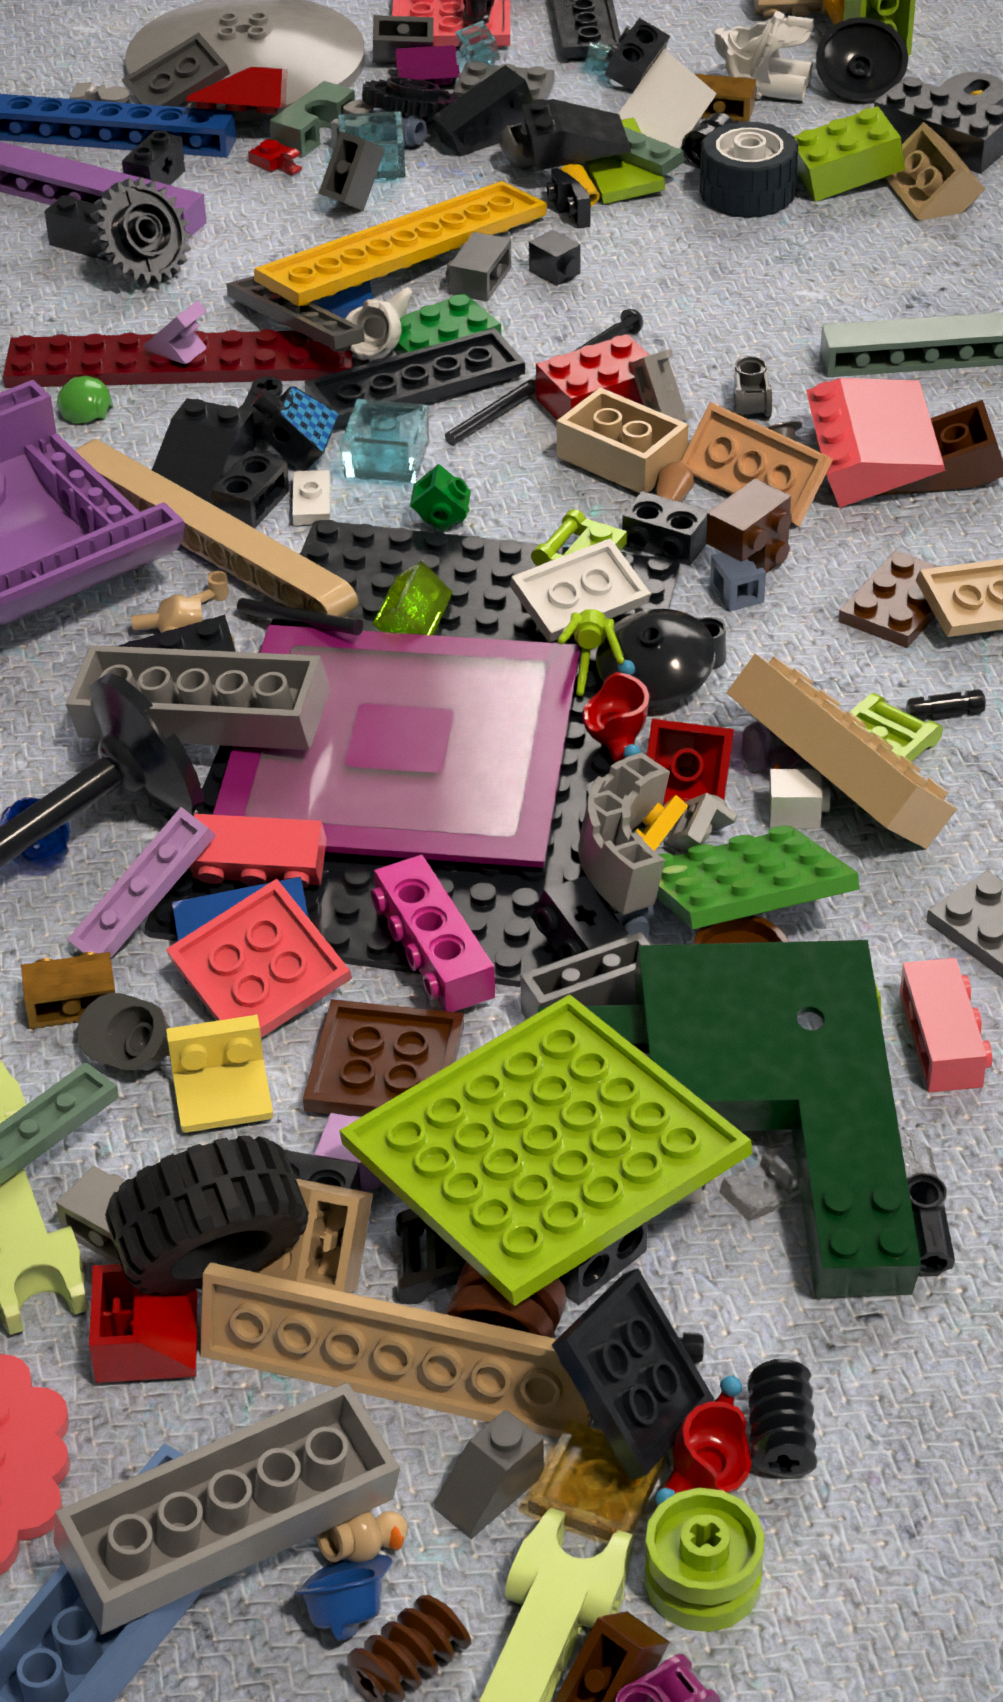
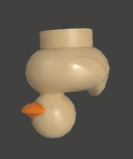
M369 1510L317 1534L316 1539L321 1553L327 1560L331 1562L345 1560L351 1563H361L375 1558L379 1554L381 1546L395 1551L401 1549L408 1534V1525L405 1518L395 1511L382 1512L375 1518Z

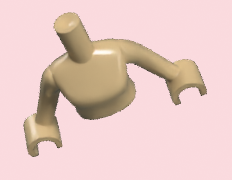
M223 571L210 573L207 577L208 589L188 598L175 594L161 601L157 613L131 615L133 631L158 628L163 633L167 630L201 622L203 620L202 603L210 599L223 601L228 597L229 587L226 573ZM231 634L235 646L234 636Z

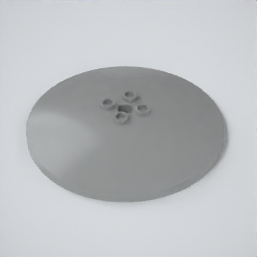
M204 0L167 12L145 25L132 38L125 57L128 76L199 32L228 66L231 74L221 80L249 67L288 69L286 107L278 108V113L271 114L258 113L257 106L247 105V111H234L235 122L272 119L323 81L349 88L357 80L364 68L365 47L361 32L351 20L343 14L308 0ZM185 101L177 107L194 108V102ZM216 103V109L214 110H225L226 104Z

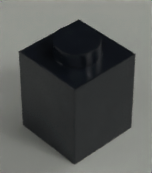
M551 230L529 241V271L555 286L562 284L581 273V244L555 230Z

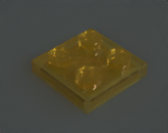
M569 1420L528 1499V1512L541 1517L550 1508L566 1512L564 1525L610 1541L612 1535L618 1530L633 1534L664 1469L665 1455L646 1476L631 1481L621 1463L614 1456L612 1448L601 1430Z

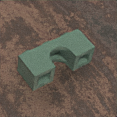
M323 81L270 120L271 140H276L280 144L295 148L300 152L298 157H305L321 145L319 128L331 129L330 123L333 120L341 117L344 118V105L355 101V90Z

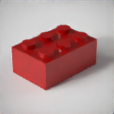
M626 334L615 336L610 340L595 345L584 346L579 350L564 355L553 356L548 360L536 363V400L556 420L560 419L599 388L643 405L630 363L649 354L632 337Z

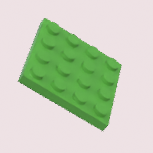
M788 825L773 827L769 829V834L757 837L752 835L734 836L729 839V843L718 846L711 844L695 845L688 849V853L675 856L668 853L658 854L665 859L656 898L691 929L859 890L860 886L858 872L796 828Z

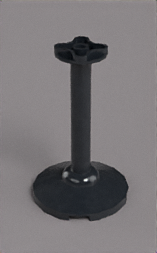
M109 672L89 685V701L103 737L98 745L99 760L0 826V868L117 787L130 793L140 791L171 817L180 807L192 816L198 813L195 808L203 804L204 794L197 772L183 745L175 733L167 738L164 737L154 721L145 712L153 707L152 703L125 678Z

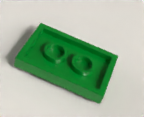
M465 293L457 294L447 300L423 306L417 311L404 315L400 319L402 327L401 336L393 350L400 355L496 328L501 334V323Z

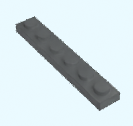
M254 276L226 283L228 297L240 302L243 306H248L258 311L261 315H266L276 320L279 324H284L294 329L297 333H302L312 338L315 342H320L330 347L332 351H347L351 349V345L365 342L364 328L311 302L305 306L294 305L284 297L269 291L268 288L255 282Z

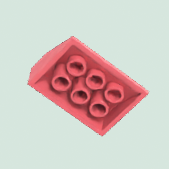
M838 378L830 382H822L806 390L820 451L822 454L833 459L826 476L839 508L946 471L920 381Z

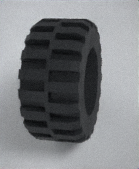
M238 1136L232 1140L222 1138L216 1139L210 1144L202 1146L197 1144L188 1147L184 1152L176 1155L172 1153L161 1158L159 1163L139 1170L137 1176L133 1179L125 1180L119 1186V1191L113 1192L107 1206L105 1218L128 1283L144 1294L154 1293L156 1296H166L169 1293L179 1295L189 1293L194 1289L200 1288L202 1290L203 1272L210 1262L254 1271L264 1266V1263L270 1259L278 1258L285 1253L287 1247H293L299 1241L300 1235L304 1234L309 1212L286 1151L277 1143L265 1137L258 1136L253 1139L251 1136Z

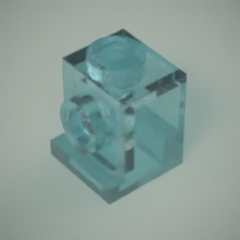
M483 20L455 32L460 54L468 63L481 61L487 65H494L495 61L500 59L496 39ZM480 35L481 41L471 45L468 40Z

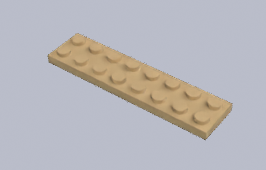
M211 1262L203 1272L201 1357L332 1387H338L349 1382L354 1392L489 1423L507 1409L538 1434L586 1444L592 1424V1415L589 1413L583 1398L569 1374L562 1367L559 1357L551 1345L556 1340L555 1338Z

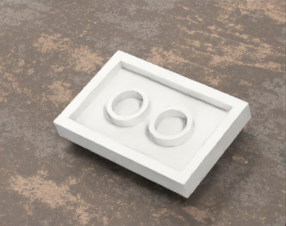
M611 538L511 577L510 582L511 589L549 643L560 637L563 630L569 624L573 612L579 614L586 609H595L602 612L607 619L648 604L651 595Z

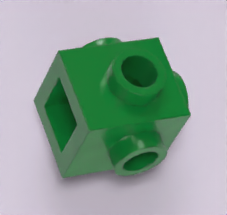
M438 464L414 483L410 507L419 514L424 522L432 524L443 533L451 525H458L467 517L470 511L471 490L461 478L454 477Z

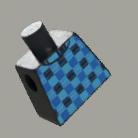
M295 386L289 387L280 398H277L263 388L251 404V406L267 417L260 432L261 437L299 471H307L324 453L339 417L337 411Z

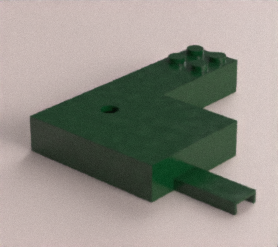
M868 940L638 945L634 975L637 1005L585 1007L738 1130L792 1129L815 1298L912 1295L921 1269V1261ZM538 1007L537 1013H539L547 1007ZM804 1012L815 1013L823 1020V1026L817 1030L804 1029L798 1024L797 1017Z

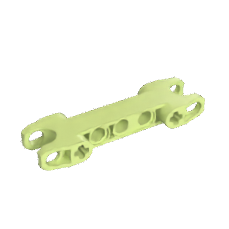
M0 1060V1123H2L23 1108L26 1103L18 1082L11 1076L4 1063ZM24 1168L0 1185V1320L9 1335L24 1331L20 1310L23 1303L37 1293L52 1292L61 1295L67 1301L74 1315L88 1311L85 1295V1274L80 1249L73 1230L69 1226L47 1233Z
M550 1508L543 1515L534 1530L523 1540L509 1571L505 1587V1599L522 1604L523 1606L479 1702L552 1701L584 1626L592 1628L598 1617L619 1613L622 1607L626 1576L633 1552V1534L618 1530L612 1535L603 1552L590 1558H577L565 1553L561 1548L566 1530L564 1525L566 1512Z

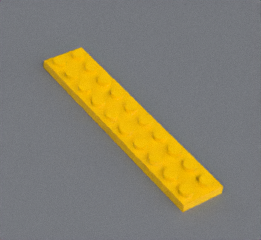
M500 181L254 268V281L268 288L269 291L284 297L294 305L305 306L310 304L311 301L325 296H333L338 291L360 286L365 281L376 277H384L395 270L409 268L414 263L436 258L437 255L444 252L458 250L463 243L467 242L473 232L493 235L507 232L510 228L521 224L531 223L532 220L546 215L547 203L504 181Z

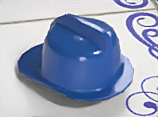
M378 1554L372 1560L361 1563H351L342 1560L330 1564L311 1575L301 1588L294 1591V1594L302 1595L310 1620L315 1627L332 1629L338 1641L346 1640L358 1632L361 1623L372 1620L379 1615L381 1610L382 1577L390 1569L393 1560L388 1555Z

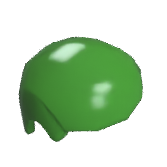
M90 376L74 377L61 388L57 397V406L65 420L74 424L88 423L95 418L105 419L108 408H114L106 385L101 380Z

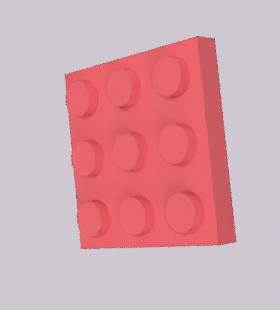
M278 879L270 882L166 949L169 959L216 1021L258 1015L261 1038L352 979L349 968Z

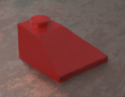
M652 718L647 756L670 771L663 804L669 802L675 795L685 802L705 793L718 796L725 801L735 729Z

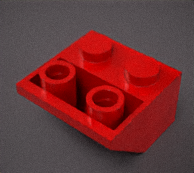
M121 1264L93 1265L89 1350L96 1383L197 1377V1290L194 1289L189 1293L179 1295L175 1293H169L166 1296H156L154 1293L147 1295L128 1283Z

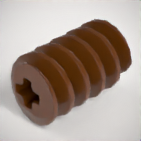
M421 1595L414 1602L413 1608H405L398 1614L397 1622H387L381 1628L380 1635L368 1637L364 1642V1649L355 1648L347 1655L348 1670L355 1687L367 1702H385L383 1696L386 1694L393 1701L402 1702L406 1697L400 1682L404 1681L412 1689L417 1690L422 1685L421 1677L417 1671L419 1667L428 1675L434 1676L439 1671L434 1655L437 1654L443 1661L450 1663L455 1658V1652L450 1642L453 1641L460 1648L466 1650L472 1644L471 1637L464 1624L447 1604L430 1595Z

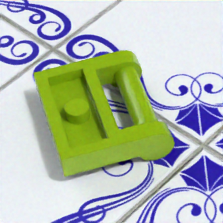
M570 509L563 516L562 524L545 543L539 544L531 552V560L536 566H540L610 538L621 551L627 544V531L587 519L581 511ZM572 534L579 536L564 555L557 553Z
M876 693L869 694L850 711V713L867 725L865 727L867 731L882 737L894 747L892 749L894 753L898 756L906 757L911 762L928 746L934 747L940 740L943 732L942 725L933 721L926 723L887 704L885 698Z

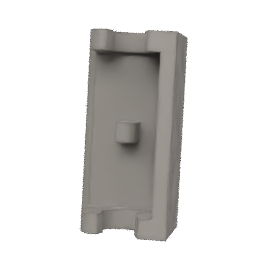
M672 349L648 355L630 363L643 406L681 422L693 418L691 411L685 412L669 362V358L674 356Z

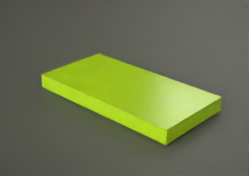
M634 117L621 120L624 127L641 133ZM614 156L584 161L603 204L666 189L663 176Z

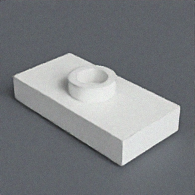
M330 470L293 471V526L312 525L313 522L318 520H330Z

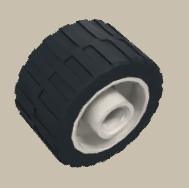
M756 121L729 123L709 132L701 143L700 193L702 200L718 212L747 218L774 214L788 207L796 195L798 142L795 140V137L781 127Z

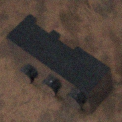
M504 65L431 118L440 141L461 157L498 144L501 131L506 125L512 126L522 123L521 131L526 133L522 105L530 104L533 98L527 81Z

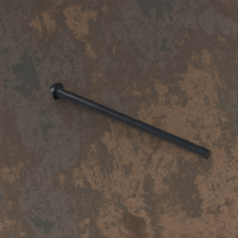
M635 309L622 311L620 315L621 322L612 325L574 351L584 346L610 340L626 332L631 334L639 333L644 323L641 313ZM536 375L445 434L446 441L450 445H455L535 393Z

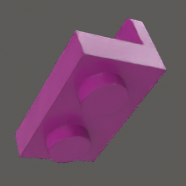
M454 45L397 48L395 50L397 77L419 80L435 79L436 85L453 84V78L460 77L456 47Z

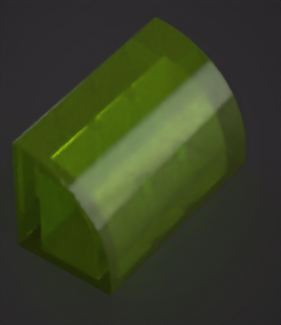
M421 560L395 577L374 619L373 625L380 632L433 635L453 592Z

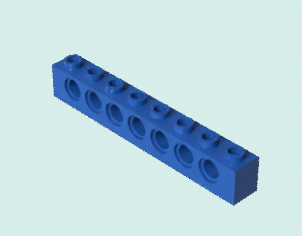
M0 94L1 141L133 151L154 131H165L171 135L182 137L184 155L228 158L237 139L234 111Z

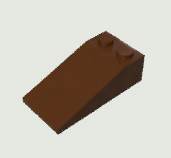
M983 400L931 418L946 471L875 496L973 488L984 483H991L1003 477V458Z

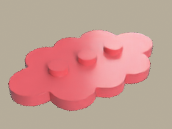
M0 1354V1575L8 1571L16 1561L20 1549V1540L41 1537L54 1528L55 1511L63 1508L58 1484L68 1475L70 1468L67 1445L62 1440L70 1424L66 1401L59 1393L50 1388L33 1387L30 1369L25 1362L14 1355Z

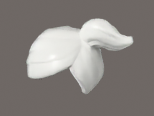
M406 287L387 302L376 298L366 300L362 307L354 309L345 318L364 328L365 342L351 345L350 349L358 359H382L396 347L402 332L400 319L407 311L408 301L412 294L410 288Z

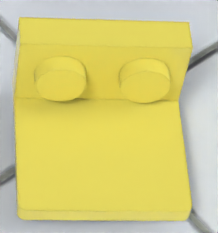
M258 1015L166 1029L182 1132H194L273 1118V1108L263 1060Z

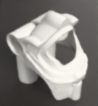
M776 11L771 19L758 22L752 28H744L740 25L728 31H724V28H718L715 30V50L725 59L726 70L730 77L756 79V99L765 96L803 102L806 87L810 85L813 63L810 61L780 58L779 49L803 45L811 35L814 19L795 16L785 18L784 13Z

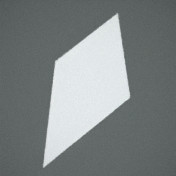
M663 49L618 114L621 120L634 117L642 134L679 149L684 136L694 128L717 93L668 51Z

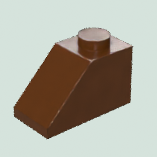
M628 1611L598 1617L554 1702H615L618 1691L625 1685L633 1683L657 1668L670 1641Z

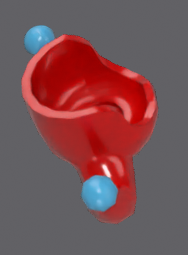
M624 660L623 664H618V672L605 679L602 688L584 706L582 720L586 731L594 740L608 747L614 763L641 753L638 745H635V740L644 729L649 706L647 687L639 679L632 676L635 672V666L630 660Z
M728 1375L720 1382L722 1392L714 1402H707L695 1407L681 1424L672 1449L673 1471L662 1488L656 1493L654 1499L656 1508L678 1492L695 1488H707L732 1493L738 1490L748 1479L752 1462L745 1434L747 1422L739 1407L734 1406L735 1397L742 1391L743 1387L740 1379Z

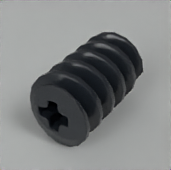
M773 1359L757 1366L748 1376L747 1385L749 1391L748 1407L750 1409L749 1424L751 1426L750 1442L752 1444L751 1460L754 1466L761 1472L773 1477L786 1479L799 1478L810 1474L817 1466V1456L814 1453L816 1438L813 1435L815 1421L812 1418L814 1404L811 1401L813 1388L808 1382L812 1375L806 1366L790 1359Z

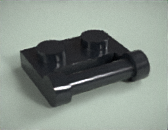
M412 1209L400 1212L395 1219L396 1234L401 1238L402 1278L397 1283V1297L405 1304H419L426 1299L427 1294L456 1285L466 1260ZM424 1229H426L427 1269L421 1270L420 1236L424 1233Z

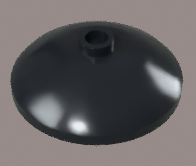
M857 17L835 24L823 35L816 51V69L823 84L835 95L855 102H869L879 99L904 79L908 66V51L900 34L888 24L873 18ZM863 69L865 72L860 73L855 70Z
M664 608L649 609L627 616L614 625V632L624 660L632 661L635 666V672L632 676L639 679L647 687L649 706L670 704L689 696L704 684L712 672L716 656L712 635L700 620L688 613ZM607 636L604 642L598 646L596 652V667L602 684L607 677L618 672V663L613 655Z

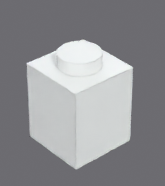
M770 769V828L788 825L794 828L820 829L821 813L829 812L830 788L829 786H822L821 773L817 769Z

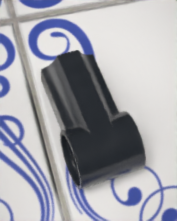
M921 1172L907 1178L921 1261L919 1273L922 1277L939 1276L942 1272L952 1269L955 1262L944 1205L947 1189L944 1182L937 1176Z

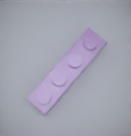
M180 807L67 940L83 953L110 952L112 958L216 835L207 826Z

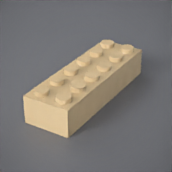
M755 653L726 693L886 829L927 849L957 810L956 807L945 799L949 792L931 778L926 779L919 773L921 769L906 757L898 756L892 751L894 747L882 737L865 729L867 725L849 711L844 712L839 708L840 703L831 695L812 686L814 682L796 668L792 669L775 656L768 661Z

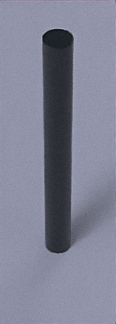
M241 598L237 602V611L242 614L352 635H360L363 631V622L359 619Z

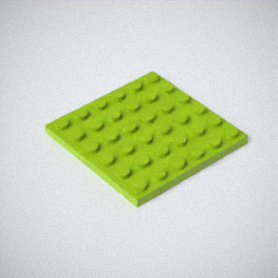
M570 994L339 1130L342 1145L514 1306L752 1155L750 1138Z

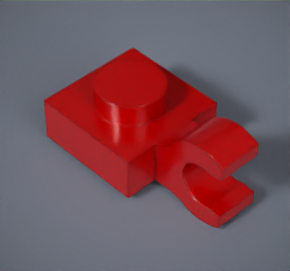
M265 140L259 146L248 151L249 163L272 172L278 168L290 176L302 171V167L296 165L293 159L300 156V152L295 148L280 144L276 140Z

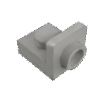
M708 793L685 801L688 807L675 823L666 843L678 852L703 844L709 837L712 829L718 830L734 824L738 814L729 809L727 803L720 797Z

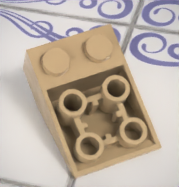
M296 1179L309 1212L306 1230L303 1235H300L299 1241L293 1247L285 1249L284 1254L276 1259H270L264 1263V1266L251 1272L346 1293L356 1291L358 1289L373 1193Z

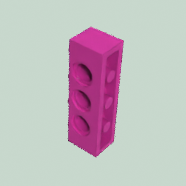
M419 855L374 870L375 889L371 890L373 906L379 915L384 913L388 919V927L394 941H401L404 945L411 969L413 971L419 970L422 974L424 987L431 1000L437 999L443 1010L447 1012H455L495 998L494 965L424 856Z

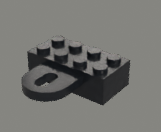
M979 72L961 73L952 76L940 86L922 82L917 77H905L874 102V107L878 106L900 135L902 144L924 122L950 145L965 165L973 172L981 174L1003 155V81L993 75ZM973 91H983L978 95H970Z

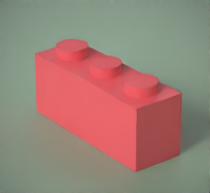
M194 814L196 819L216 835L191 864L190 870L194 878L209 884H219L223 880L241 881L249 886L270 883L275 879L281 881L301 877L303 888L309 885L321 886L327 841L322 821Z
M956 958L903 963L900 997L928 1092L982 1088L985 1069L992 1066V1050L989 1041H982L980 1035L982 1030L979 1009L977 1007L972 1008L970 1003L971 985L968 976L961 975Z

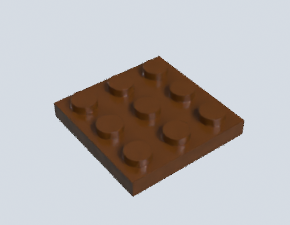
M331 999L303 1096L304 1111L363 1117L456 1062L464 1030V1013Z

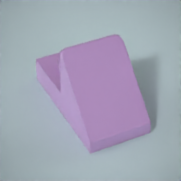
M199 300L196 301L143 346L147 351L182 364L189 363L206 349L205 344L194 332L200 327L196 320L207 312Z

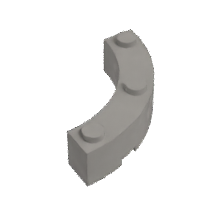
M642 752L614 763L610 767L609 774L603 778L597 777L589 792L578 842L579 859L588 880L596 891L609 903L610 907L622 915L655 905L665 862L664 858L645 843L638 832L632 833L631 831L642 823L643 817L657 802L661 805L663 804L670 771Z

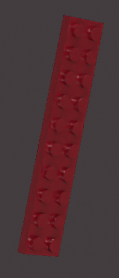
M264 329L255 332L228 330L226 332L214 333L194 331L205 344L206 349L189 363L182 364L146 350L143 345L155 334L124 333L122 335H101L93 333L87 336L58 334L52 337L23 335L10 338L3 379L5 388H13L31 380H34L41 387H63L74 377L81 376L99 379L105 385L254 382L258 378L265 376L276 377L281 381H307L353 368V353L350 349L342 352L332 351L330 347L320 342H315L312 338L302 333H297L294 330L274 331Z

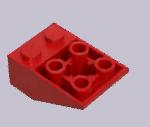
M249 67L188 95L186 101L194 102V108L216 109V103L226 104L225 110L247 111L248 105L257 106L258 113L275 114L278 113V108L286 107L288 69Z

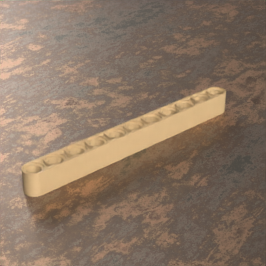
M92 439L75 449L83 459L139 512L165 502L184 520L185 531L180 545L284 606L343 617L357 608V595L352 586L344 579L100 440Z

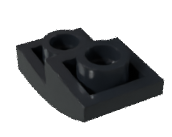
M558 168L551 169V182L546 183L548 201H553L558 214L567 213L569 217L573 216L578 229L590 227L591 198L587 191L571 175Z

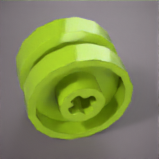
M695 1488L678 1492L659 1504L649 1519L647 1526L644 1584L651 1604L666 1620L686 1630L712 1632L730 1628L750 1614L760 1598L765 1534L758 1515L742 1499L723 1490Z

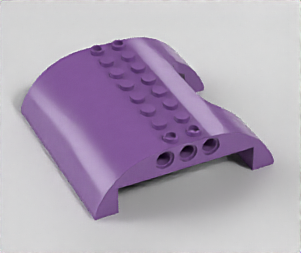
M34 380L0 392V626L170 555L179 548L185 531L184 520L165 502L139 512L56 433L52 399Z

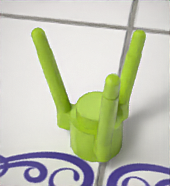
M586 609L579 614L573 612L569 624L558 638V643L563 645L574 632L575 640L582 647L576 695L579 697L584 694L591 649L600 646L606 636L618 664L624 663L623 653L614 632V620L607 619L602 612L595 609Z

